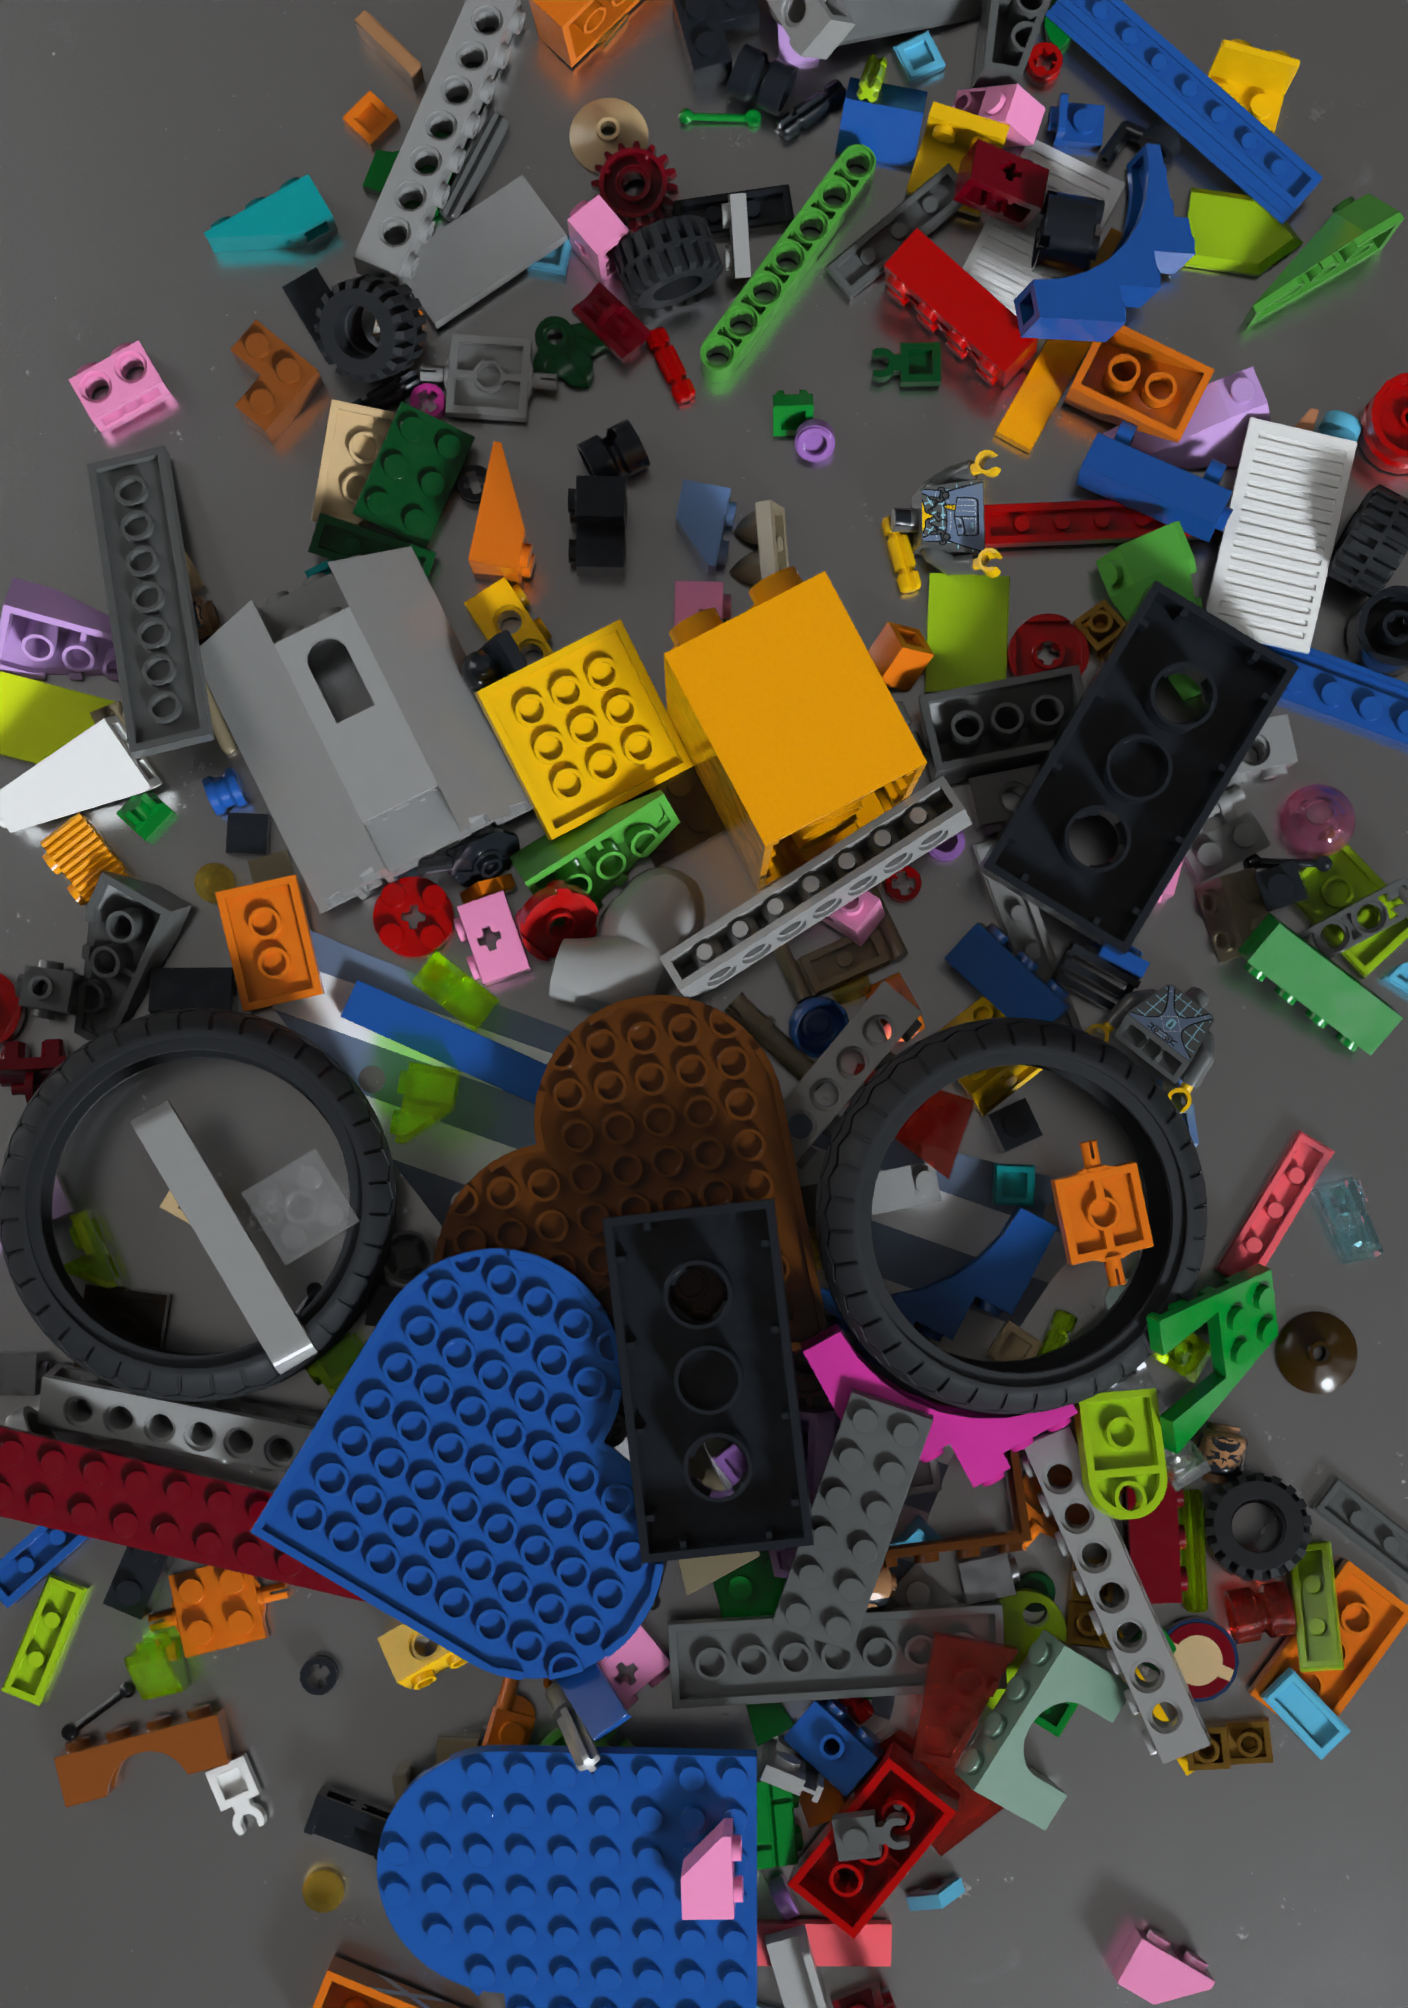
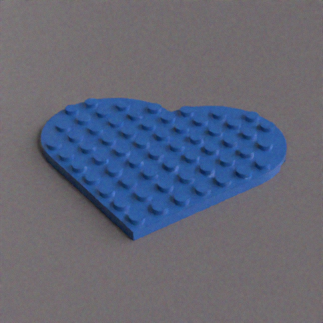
M482 1248L452 1255L434 1263L409 1281L390 1303L253 1525L250 1533L465 1661L498 1676L516 1680H523V1678H549V1680L583 1672L585 1668L599 1662L606 1656L607 1658L610 1657L632 1637L646 1618L660 1586L663 1561L641 1563L630 1461L617 1449L605 1442L618 1411L622 1389L616 1334L604 1308L590 1289L574 1274L561 1265L531 1252L508 1248Z
M503 1744L473 1747L453 1753L449 1759L438 1763L430 1769L426 1768L404 1789L401 1797L390 1812L380 1838L377 1854V1880L381 1901L394 1931L415 1957L439 1975L472 1989L504 1993L505 2008L757 2007V1750L596 1746L600 1760L596 1763L597 1769L590 1773L588 1769L579 1771L576 1768L567 1746ZM724 1818H733L734 1834L742 1835V1861H735V1875H743L744 1900L741 1903H736L734 1919L682 1920L681 1872L683 1859Z

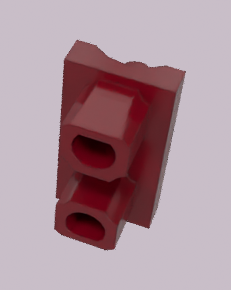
M601 282L592 289L585 299L571 309L572 314L623 363L651 336V331Z
M46 1039L42 1041L41 1057L28 1058L29 1047L25 1042H4L0 1056L1 1086H11L12 1095H25L28 1104L44 1080L68 1057L67 1046L62 1039Z

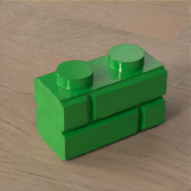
M760 1775L757 1776V1870L795 1865L799 1863L798 1851L803 1849L802 1831L799 1825H795L794 1808L799 1807L800 1797L761 1781Z

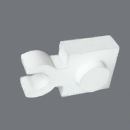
M246 1752L234 1757L227 1765L208 1769L205 1772L221 1812L233 1807L235 1814L232 1824L239 1836L243 1835L247 1830L243 1822V1816L246 1814L255 1816L259 1827L266 1823V1811L252 1799L259 1795L262 1789Z

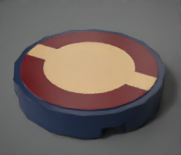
M1197 1616L1188 1617L1166 1627L1165 1630L1176 1647L1174 1656L1194 1701L1198 1703L1214 1700L1226 1692L1236 1678L1239 1665L1237 1647L1229 1633L1214 1621Z

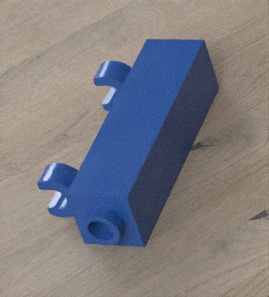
M1122 421L1114 439L1097 433L1081 465L1076 485L1167 525L1180 521L1185 533L1208 543L1215 529L1224 531L1233 511L1232 508L1227 507L1232 491L1219 486L1227 467L1226 464L1212 459L1204 477L1201 478L1130 447L1138 426L1130 422Z

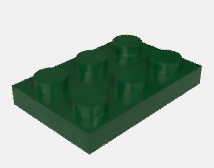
M401 401L351 514L426 548L475 437Z

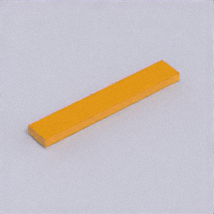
M1111 227L1098 250L1096 260L1091 262L1090 269L1109 259L1119 243L1122 234L1120 231ZM1048 339L994 435L1029 454L1093 341Z

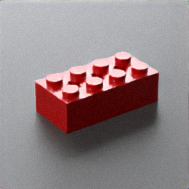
M918 228L911 233L884 264L885 283L889 287L886 292L902 307L907 303L919 313L916 319L931 333H934L936 330L941 332L948 339L945 343L946 346L958 358L962 360L966 356L978 366L975 372L990 386L998 383L1004 389L1036 354L1038 338H1021L1017 316Z
M894 1741L837 1813L875 1809L877 1821H884L889 1814L894 1812L906 1813L905 1825H897L891 1829L898 1836L910 1835L909 1847L895 1850L883 1844L881 1857L839 1862L831 1819L800 1857L799 1863L793 1866L787 1885L855 1939L955 1816L961 1794ZM897 1804L904 1807L898 1811L894 1809L893 1805ZM842 1868H849L851 1872L847 1873Z

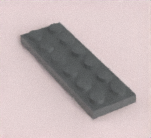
M852 1388L811 1506L814 1545L797 1547L772 1619V1625L852 1652L933 1422L932 1414Z

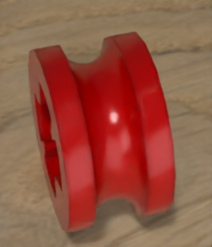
M1049 42L1037 43L1033 47L1025 67L1026 74L1031 81L1036 84L1045 85L1057 78L1063 62L1060 49ZM1041 56L1044 61L1052 60L1049 70H1046L1043 65L1036 67L1038 57Z
M906 866L885 879L884 889L886 895L892 901L907 903L917 897L921 889L922 880L920 874L914 868ZM905 874L906 880H913L914 889L911 887L908 889L910 894L901 895L900 889L892 888V880L896 882L898 879L896 875Z

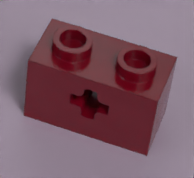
M978 139L960 162L953 200L1024 230L1042 210L1050 170L1033 163L1031 160L1021 158L998 148L994 144Z

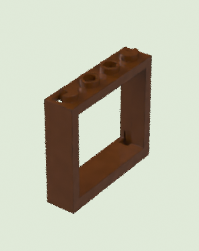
M934 1398L928 1399L936 1403L950 1405ZM1010 1449L1003 1453L1011 1467L1005 1471L1013 1530L892 1545L887 1550L881 1568L897 1567V1558L914 1556L915 1564L940 1561L939 1553L955 1551L956 1559L981 1556L980 1548L997 1546L998 1554L1023 1551L1022 1543L1029 1542L1032 1539L1019 1452H1012Z

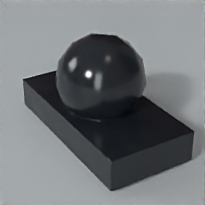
M506 629L494 635L478 651L467 655L462 664L461 673L463 680L469 687L481 690L526 667L527 662L510 632Z

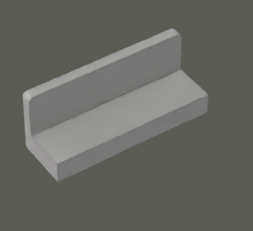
M805 1924L764 1935L784 2008H829Z

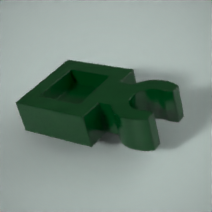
M940 342L900 343L899 354H893L886 348L872 350L871 359L883 360L888 366L884 370H873V381L885 382L892 376L900 375V387L940 386Z

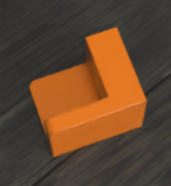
M892 622L886 623L868 650L886 686L905 691L913 687L934 656L919 629Z

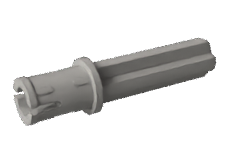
M558 1682L553 1683L548 1687L545 1695L552 1709V1722L557 1729L561 1730L576 1768L579 1771L588 1769L591 1773L597 1769L596 1763L600 1760L599 1753L592 1737Z

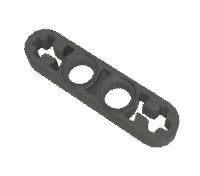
M1401 878L1387 884L1297 934L1304 939L1305 936L1312 934V940L1316 948L1331 959L1408 917L1407 905L1398 904L1390 908L1395 913V916L1389 919L1386 906L1378 899L1383 894L1385 895L1386 902L1398 897L1400 894L1397 888L1403 886L1405 890H1408V878ZM1367 904L1375 906L1380 913L1379 922L1372 928L1362 927L1357 920L1359 909ZM1330 924L1339 926L1343 932L1341 944L1334 948L1326 947L1320 939L1322 929Z

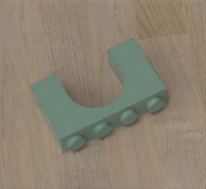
M1044 1629L1037 1641L1030 1647L1027 1657L1015 1676L1008 1682L1005 1692L992 1713L985 1719L982 1729L970 1748L963 1754L960 1764L954 1773L973 1791L1046 1831L1066 1799L1067 1794L1047 1776L1026 1765L1024 1742L1030 1726L1043 1711L1053 1705L1064 1702L1080 1704L1113 1723L1127 1701L1124 1691L1130 1688L1126 1680L1116 1675L1113 1670Z

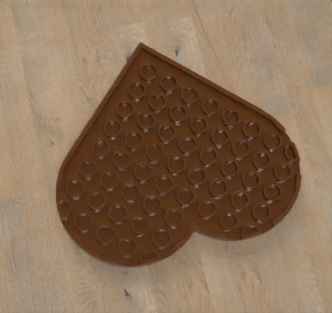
M646 995L622 1000L590 1015L566 1036L547 1063L539 1090L537 1091L534 1109L536 1144L507 1153L479 1171L454 1199L447 1211V1216L437 1240L435 1263L465 1251L482 1248H508L531 1252L561 1265L581 1280L595 1295L615 1330L602 1218L775 1197L793 1351L801 1350V1342L828 1328L783 1096L774 1068L762 1047L741 1024L715 1007L686 997ZM705 1265L685 1267L687 1271L679 1276L675 1286H671V1296L674 1305H677L684 1314L696 1321L712 1319V1315L720 1309L723 1301L728 1300V1290L725 1281H721L718 1275L706 1269L707 1266Z

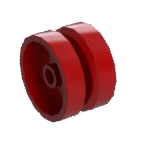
M1401 373L1384 383L1362 410L1359 418L1362 430L1358 440L1365 456L1381 470L1394 474L1408 473V373Z

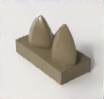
M772 500L755 502L756 511L745 516L734 529V534L740 539L759 547V550L741 558L729 571L732 576L740 581L757 584L769 575L789 567L785 508Z

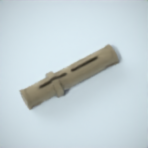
M743 992L724 1010L741 1024L799 1082L815 1064L807 1054L798 1050L792 1040L774 1024L776 1019L771 1015L767 1017ZM824 1083L819 1084V1085L816 1087L815 1092H816Z

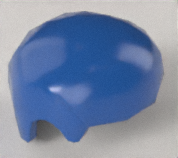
M816 996L805 998L794 1007L788 1020L790 1038L798 1050L810 1057L818 1058L849 1023L848 1014L843 1006L829 997Z

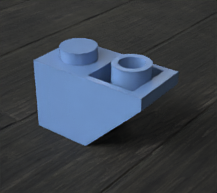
M683 479L676 514V529L707 575L716 576L717 565L726 564L730 541L723 540L725 525L733 527L737 502L730 501L731 488Z

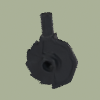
M489 828L478 835L473 834L462 846L447 850L445 856L420 859L418 870L422 876L447 872L462 887H470L476 882L498 877L505 869L508 870L512 864L509 857L520 850L519 839L514 832L507 831L506 829Z

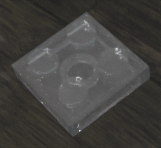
M316 1148L241 1192L285 1266L360 1222Z

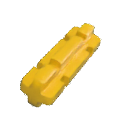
M889 515L882 519L881 525L884 536L889 538L886 543L894 571L899 574L897 576L898 586L901 593L914 592L920 589L921 579L919 572L914 570L916 562L908 534H904V532L891 531Z

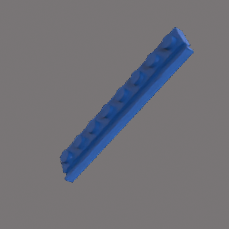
M1057 0L1051 9H1048L1045 16L1166 124L1173 127L1183 139L1282 226L1323 180V177L1122 0Z
M1262 644L1299 667L1279 699L1280 702L1408 749V683L1311 647L1310 652L1304 654Z

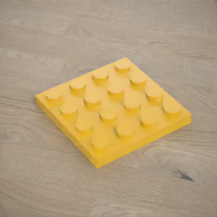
M621 619L474 693L548 840H553L694 766Z

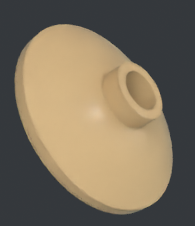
M617 98L594 100L582 107L572 121L569 133L571 150L576 160L585 169L597 174L594 169L595 165H604L607 161L604 153L608 151L613 155L618 151L619 143H623L625 148H632L634 141H639L641 148L647 150V124L638 109L624 100ZM611 126L616 131L611 136H605L601 130L604 127Z

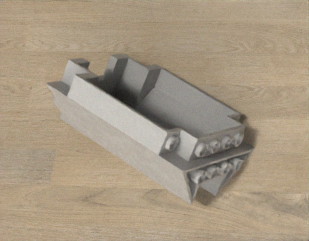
M412 546L367 555H354L346 559L327 562L332 573L325 575V573L315 574L303 582V587L291 593H288V591L278 592L270 596L266 600L267 605L258 608L251 599L200 646L205 681L320 914L356 896L361 900L369 898L381 892L389 883L397 881L396 876L418 866L420 859L437 857L447 852V850L465 843L473 834L478 835L486 829H507L505 822L533 809L474 694L479 690L469 687L463 680L461 669L466 654ZM324 639L337 640L347 648L374 703L373 706L338 723L308 665V655L311 648L317 642Z

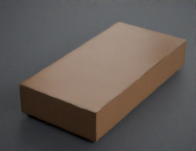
M364 10L354 19L359 37L414 91L425 82L421 62L368 11Z

